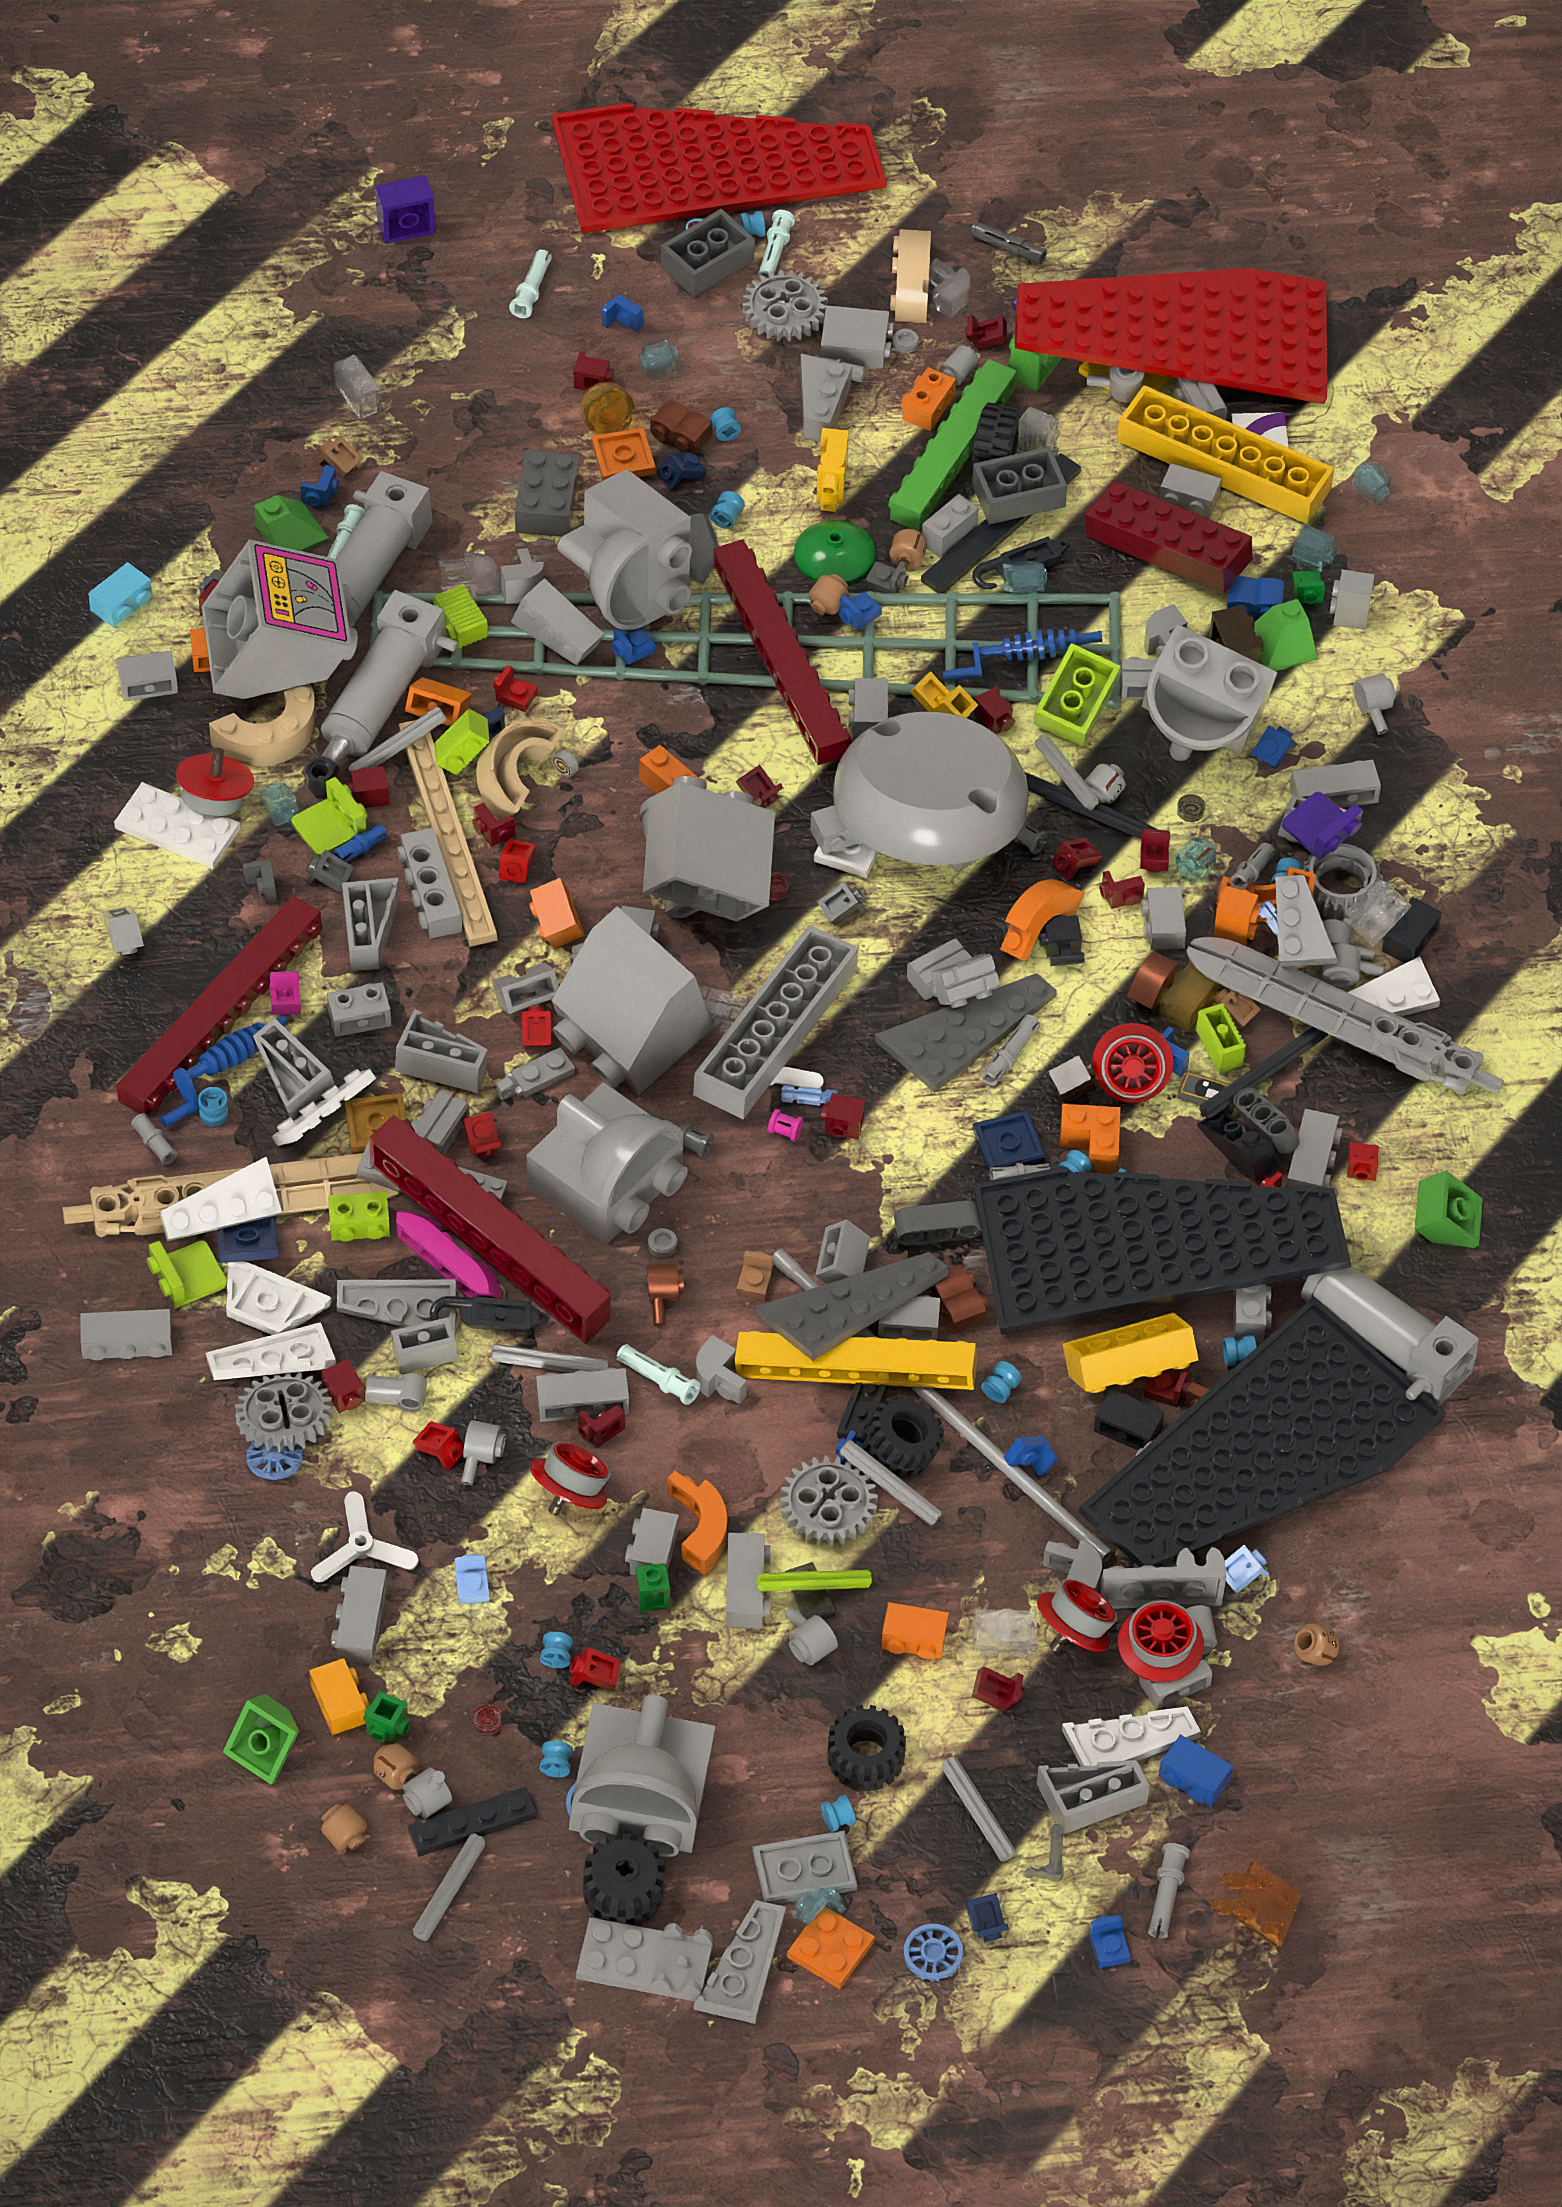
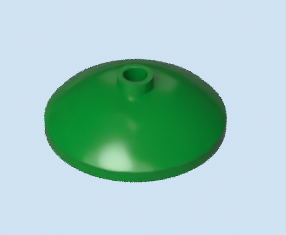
M826 520L809 526L799 535L794 547V558L799 570L814 582H817L823 575L836 574L847 584H852L866 576L873 567L875 545L869 534L861 527L847 521Z

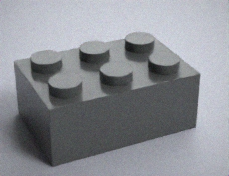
M720 209L662 244L661 268L695 297L754 261L755 239L726 212Z
M1051 447L973 464L972 486L988 524L1066 507L1067 484Z
M525 450L515 507V532L560 537L570 532L579 479V455Z

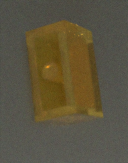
M1190 961L1184 970L1179 969L1176 973L1170 989L1165 988L1161 993L1158 1001L1161 1004L1160 1016L1190 1031L1198 1019V1012L1207 1008L1213 997L1218 993L1219 983L1203 975Z

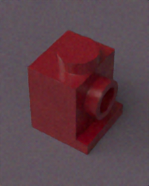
M580 351L573 371L574 389L605 394L608 384L612 385L615 369L610 368V361L586 357L585 352Z
M998 686L975 698L978 706L974 709V716L986 728L995 734H999L1002 731L1010 730L1014 726L1013 708L1008 700H1003L1000 696V688Z

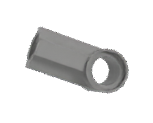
M415 1373L404 1374L401 1378L369 1375L366 1385V1402L397 1405L401 1410L410 1413L420 1412L424 1406L427 1379Z

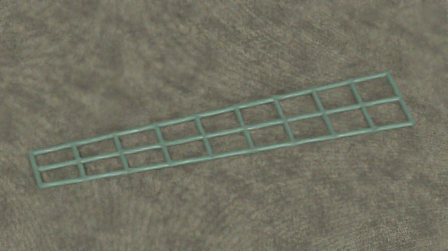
M376 591L373 596L369 648L379 634L377 617L392 593ZM709 591L691 593L687 603L700 604L699 632L646 631L653 642L699 643L698 672L628 668L623 658L617 655L615 667L544 663L545 645L537 639L534 640L533 662L462 658L463 647H457L455 651H451V657L437 656L431 666L452 668L455 671L460 669L504 671L508 665L513 667V672L534 673L535 675L560 674L611 677L618 680L628 678L696 682L700 685L713 683L776 687L771 676L709 672L710 643L754 645L749 634L710 633L711 604L733 603L728 593H710ZM790 591L776 593L777 603L782 604V607L785 609L788 624L791 628L793 627V604H812L809 599V593H792ZM867 591L866 593L877 604H946L945 640L874 637L875 619L864 626L863 637L798 635L800 646L863 648V678H874V648L945 650V670L956 669V651H973V643L978 642L979 647L1001 645L1004 643V641L956 640L957 604H1027V632L1031 631L1032 640H1037L1038 604H1109V644H1083L1079 647L1096 655H1110V661L1121 666L1120 594L1116 591L1110 594H1038L1035 591H1031L1028 594L955 593L953 591L947 593H874ZM439 593L405 594L429 604H434L433 596ZM469 593L476 604H506L502 593ZM561 593L572 604H596L592 593ZM849 593L848 599L852 600L861 593ZM488 626L487 637L534 638L519 627ZM600 629L604 633L601 640L614 641V630ZM621 630V631H622V633L625 635V634L630 633V632H632V631H634V630ZM1055 648L1056 654H1061V648ZM1050 649L1044 650V653L1050 654ZM1033 651L1034 660H1029L1028 652H1024L1027 653V691L1000 689V696L1003 700L1028 702L1032 705L1040 703L1045 692H1038L1039 651ZM1121 677L1105 707H1111L1112 709L1120 708ZM819 679L821 687H825L827 690L849 691V689H855V681ZM956 680L946 681L945 687L951 691L956 687ZM888 683V694L912 695L910 691L916 684ZM962 687L972 699L990 690Z

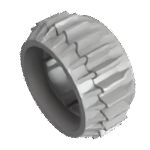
M1341 844L1334 852H1330L1321 860L1314 855H1309V860L1304 862L1302 870L1316 874L1312 897L1320 916L1326 919L1350 921L1362 915L1364 916L1367 911L1373 910L1375 903H1378L1379 895H1381L1383 875L1380 874V867L1375 864V859H1372L1361 848L1350 844ZM1329 871H1346L1359 877L1363 881V888L1353 894H1336L1323 888L1319 884V877Z

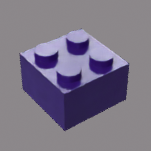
M426 175L375 186L377 223L385 244L435 234L434 197Z

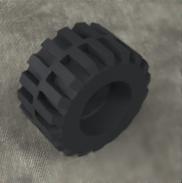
M990 402L984 406L978 421L973 444V464L1016 454L1022 425V415L1019 408Z
M898 1395L894 1399L889 1397L884 1403L881 1402L863 1428L861 1440L864 1441L862 1444L864 1451H868L869 1455L893 1474H896L898 1478L903 1479L905 1475L908 1478L915 1477L917 1473L920 1475L929 1466L943 1444L944 1429L940 1428L942 1424L940 1418H935L934 1416L936 1412L932 1408H926V1403L921 1400L916 1402L915 1398L911 1396L904 1399L902 1395ZM894 1431H898L907 1436L911 1443L905 1442L902 1439H900Z
M863 1705L856 1706V1711H852L850 1708L845 1710L844 1717L838 1715L835 1719V1725H831L828 1736L827 1760L828 1765L831 1766L832 1774L834 1777L839 1775V1782L843 1785L849 1782L850 1788L857 1790L858 1786L863 1787V1791H870V1787L874 1786L876 1790L883 1788L884 1782L890 1785L894 1782V1775L899 1776L905 1761L906 1736H904L903 1726L898 1725V1718L895 1715L889 1717L888 1710L882 1708L881 1711H877L876 1706L870 1705L869 1709H864ZM859 1741H872L881 1746L883 1750L877 1754L867 1756L856 1753L850 1747Z

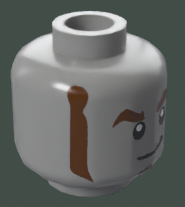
M1107 764L1097 765L1085 780V783L1098 797L1099 803L1106 805L1112 804L1126 786L1125 780L1122 777L1124 772L1115 764L1110 766Z

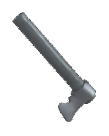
M1054 1824L1051 1827L1049 1864L1039 1869L1028 1867L1024 1874L1026 1878L1043 1877L1051 1882L1062 1880L1064 1874V1867L1062 1865L1064 1829L1062 1825Z

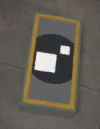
M1186 1071L1177 1098L1201 1105L1230 1084ZM1231 1104L1222 1112L1232 1115L1236 1107L1235 1104Z

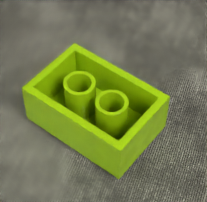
M1071 643L1035 710L1034 725L1084 747L1119 681L1121 666Z

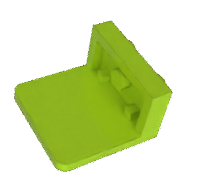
M336 777L326 781L327 799L291 818L292 826L317 857L325 850L332 853L333 850L351 841V837L355 834H362L366 831V818L368 815L364 806L361 803L357 804L348 786L342 785Z
M160 1241L149 1245L150 1257L147 1258L149 1269L153 1275L157 1274L163 1295L165 1297L169 1296L175 1309L224 1289L227 1286V1279L205 1241L195 1242L169 1254H166Z

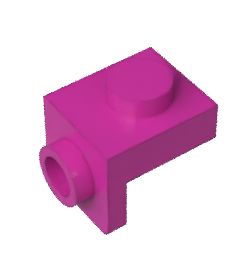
M297 971L270 973L272 1014L283 1016L301 1014L299 973Z

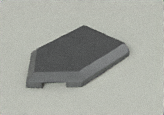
M699 513L689 515L691 517L690 546L692 548L689 575L693 576L694 580L704 584L709 577V573L714 568L713 548L719 547L708 515Z

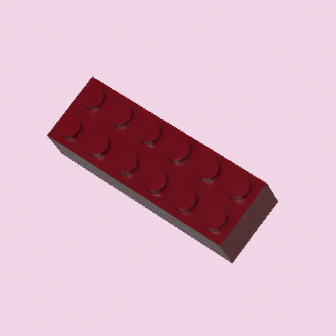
M1115 480L1110 483L1085 513L1086 537L1222 593L1229 589L1236 577L1253 560L1252 536Z

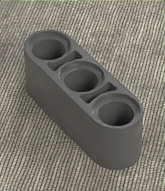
M1245 1088L1235 1095L1234 1104L1245 1124L1271 1138L1273 1148L1277 1152L1287 1154L1298 1147L1299 1137L1289 1119L1257 1090Z
M973 1201L905 1207L894 1213L898 1242L904 1246L968 1240L979 1236L982 1232L977 1204Z

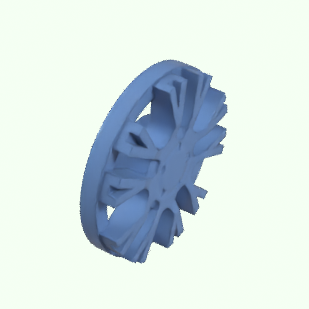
M252 1440L246 1454L247 1465L255 1475L270 1480L283 1479L294 1474L300 1468L303 1462V1451L299 1444L294 1445L296 1449L294 1451H290L288 1446H284L281 1452H278L277 1446H273L269 1451H266L264 1443L259 1447H255V1442ZM261 1464L266 1465L263 1470H260L257 1466ZM285 1464L291 1466L289 1469L285 1471L282 1468V1466H284ZM271 1468H276V1473H271Z
M922 1925L913 1930L905 1941V1963L916 1974V1977H920L922 1980L929 1979L930 1982H938L939 1979L953 1976V1973H956L961 1965L963 1958L962 1942L952 1929L944 1925ZM933 1931L943 1932L942 1938L940 1940L933 1938ZM925 1932L928 1937V1940L926 1941L921 1935V1933ZM950 1938H952L953 1941H951L945 1946L944 1943ZM913 1939H915L917 1942L922 1944V1946L920 1948H916L910 1946V1944L913 1941ZM958 1949V1956L947 1953L948 1950ZM911 1954H921V1956H913V1957H910L909 1955H911ZM946 1959V1960H948V1961H950V1962H952V1963H954V1964H953V1965H950L949 1963H947V1962L944 1961V1960ZM923 1962L925 1965L919 1969L914 1964ZM928 1965L933 1966L932 1973L926 1972ZM942 1966L945 1968V1971L937 1973L936 1967Z

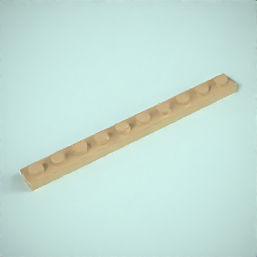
M414 721L400 723L399 731H401ZM429 731L405 747L430 827L434 828L462 915V925L469 946L497 941V933L443 769L435 763L436 749L434 748L435 745Z

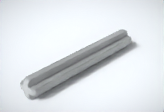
M439 707L433 708L350 764L348 767L349 771L379 766L444 722L446 717Z
M1044 734L1039 735V738L1034 742L1036 748L1081 804L1088 808V810L1094 809L1099 804L1098 797L1052 740Z
M494 1344L491 1358L495 1362L571 1373L578 1370L599 1371L609 1367L608 1361L604 1359Z
M849 1440L841 1448L840 1454L908 1509L927 1524L932 1526L936 1523L942 1514L941 1511L852 1440Z
M953 1756L942 1762L944 1773L1000 1861L1005 1862L1015 1856V1848L958 1759Z
M474 1833L469 1836L413 1928V1935L422 1941H427L484 1849L485 1839Z

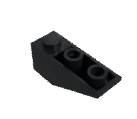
M1221 1111L1210 1120L1205 1118L1197 1123V1127L1239 1172L1255 1181L1279 1167L1271 1138Z

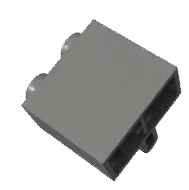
M628 469L586 489L584 495V525L564 535L559 540L557 549L584 571V576L590 581L592 596L604 618L618 629L634 630L668 613L676 614L680 612L689 602L691 595L689 571L692 553L690 546L691 517Z
M1176 624L1151 672L1141 707L1149 710L1155 725L1172 741L1170 755L1177 761L1187 760L1193 750L1206 751L1221 747L1241 755L1265 709L1277 672Z
M692 776L675 778L671 787L647 799L640 808V822L643 826L646 840L643 893L665 899V914L671 918H685L701 910L738 922L768 907L775 811L753 805L754 798L748 793L730 791L719 794L706 790L707 783L701 778Z
M604 1082L583 1102L572 1094L565 1096L557 1108V1126L526 1155L527 1188L606 1245L622 1230L628 1234L635 1232L643 1224L649 1213L650 1207L648 1204L660 1193H663L665 1196L673 1195L683 1184L688 1172L687 1167L683 1165L682 1130L671 1121L651 1116Z
M658 1695L645 1696L641 1712L593 1703L572 1800L569 1830L580 1832L583 1840L594 1845L599 1841L606 1845V1837L615 1835L616 1840L623 1839V1833L631 1834V1840L637 1841L639 1836L647 1839V1848L655 1845L659 1850V1857H673L679 1851L692 1853L715 1726L667 1717L668 1701Z

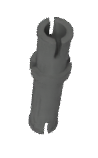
M976 221L971 229V236L973 238H978L1012 252L1014 257H1024L1040 265L1046 258L1047 249L1027 242L1026 238H1016L984 225L979 221Z

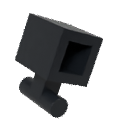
M1078 915L1051 918L1039 933L1040 947H1045L1050 967L1085 963L1084 953L1081 952L1082 934Z

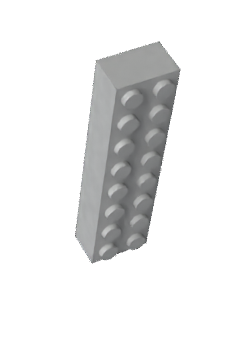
M809 925L695 1072L693 1096L744 1119L856 972L859 948Z

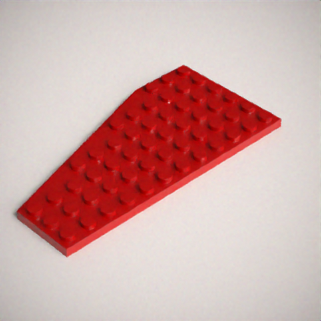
M631 103L551 114V122L581 234L710 215L720 209L724 212L886 188L887 181L870 126L865 124L837 122V125L795 122V118L765 115L747 118L715 115V111L676 107L675 111L636 108Z
M1254 268L1019 283L1016 291L1015 349L1325 404L1327 399L1326 282Z

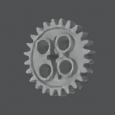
M779 270V275L775 276L770 271L769 278L760 275L759 282L751 281V288H746V295H743L742 312L745 314V322H750L751 329L757 328L758 335L767 332V339L775 335L777 336V341H780L783 336L786 337L788 342H791L792 336H796L798 340H801L802 333L811 336V329L819 330V324H824L828 298L825 297V290H820L819 282L813 284V277L803 279L802 272L798 276H794L793 270H790L788 275H784L783 271Z
M299 1372L295 1377H291V1373H286L284 1377L274 1374L273 1379L263 1375L262 1383L254 1380L252 1381L253 1389L244 1388V1396H238L239 1404L235 1405L236 1423L239 1426L240 1434H245L247 1442L254 1440L255 1447L265 1443L266 1451H269L273 1446H277L278 1452H281L284 1446H288L290 1451H294L295 1444L306 1448L305 1441L309 1440L315 1443L316 1434L324 1436V1427H330V1418H333L332 1398L329 1397L328 1389H323L321 1381L314 1383L313 1376H309L304 1380L302 1372ZM279 1394L284 1395L290 1429H285Z
M827 1455L824 1457L823 1463H819L815 1457L812 1458L811 1466L801 1462V1471L793 1468L791 1472L792 1478L785 1477V1487H781L780 1497L782 1498H780V1508H783L782 1518L787 1519V1528L795 1527L796 1537L805 1533V1542L807 1543L814 1537L817 1538V1546H820L823 1540H827L829 1546L833 1547L834 1540L837 1539L842 1545H845V1537L848 1536L855 1541L856 1531L865 1534L866 1525L873 1524V1515L877 1513L876 1504L878 1501V1495L875 1494L876 1486L875 1484H870V1478L867 1475L861 1476V1470L858 1468L851 1469V1462L848 1461L845 1465L840 1464L839 1456H837L834 1463L829 1461ZM830 1481L832 1484H824L822 1482ZM845 1499H853L855 1501L847 1502ZM809 1500L812 1501V1503L807 1504L803 1503L802 1501ZM826 1518H833V1519H835V1520H834V1521H826V1520H824V1519H826Z

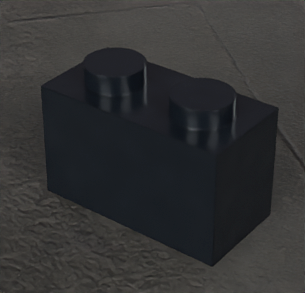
M1412 897L1406 906L1403 904L1400 906L1393 924L1388 923L1381 934V939H1383L1382 952L1403 963L1419 957L1438 931L1442 912Z
M1110 1389L1095 1415L1093 1431L1135 1450L1144 1448L1148 1442L1158 1437L1163 1428L1165 1412L1153 1404H1145L1125 1392H1117Z

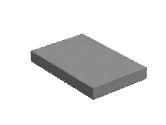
M844 1830L752 1846L763 1902L777 1905L857 1891L856 1878Z

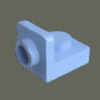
M1243 1545L1225 1560L1226 1581L1238 1593L1260 1574L1263 1577L1269 1575V1572L1264 1567L1268 1562L1257 1549L1252 1552Z
M466 1554L455 1558L459 1604L488 1602L489 1589L485 1555Z

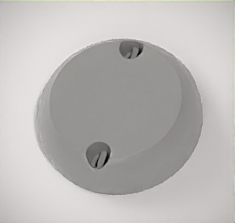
M913 712L890 717L867 729L852 742L842 755L837 766L833 786V799L836 813L842 824L855 838L868 847L903 861L928 865H948L970 862L991 855L1008 845L1017 836L1026 818L1028 783L1025 772L1015 753L1003 739L985 726L970 719L948 713Z

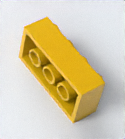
M1175 1313L1062 1344L1069 1377L1089 1393L1104 1391L1106 1386L1113 1384H1130L1134 1381V1378L1141 1376L1155 1377L1162 1374V1371L1166 1369H1184L1190 1366L1191 1362L1198 1361L1192 1327Z

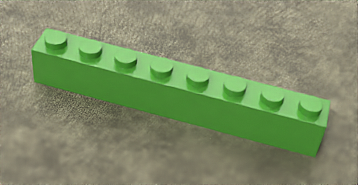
M990 359L987 360L983 368L979 367L977 369L974 381L971 385L965 387L960 402L954 403L947 421L943 420L941 422L936 437L928 441L925 453L922 457L919 456L916 459L911 474L905 475L898 493L894 492L888 504V507L891 508L890 520L920 531L922 524L928 519L972 454L976 429L984 406L988 402L1005 405L1016 388L1017 370Z

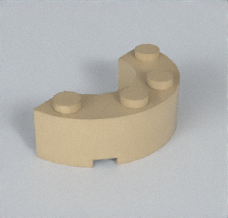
M900 229L899 236H894L893 253L898 254V258L893 257L892 273H897L896 295H891L890 311H895V322L926 323L931 231Z
M301 685L284 691L285 709L278 718L271 722L263 724L248 723L241 720L235 713H232L209 723L211 745L214 748H222L225 751L224 756L237 761L248 762L250 766L255 767L276 765L293 758L311 741L310 737L316 727L315 699L311 685Z
M541 719L519 720L504 728L490 740V744H486V747L483 748L477 762V784L486 806L498 820L517 813L529 793V790L523 785L517 773L516 763L518 757L530 758L539 762L553 751L564 732L562 728Z

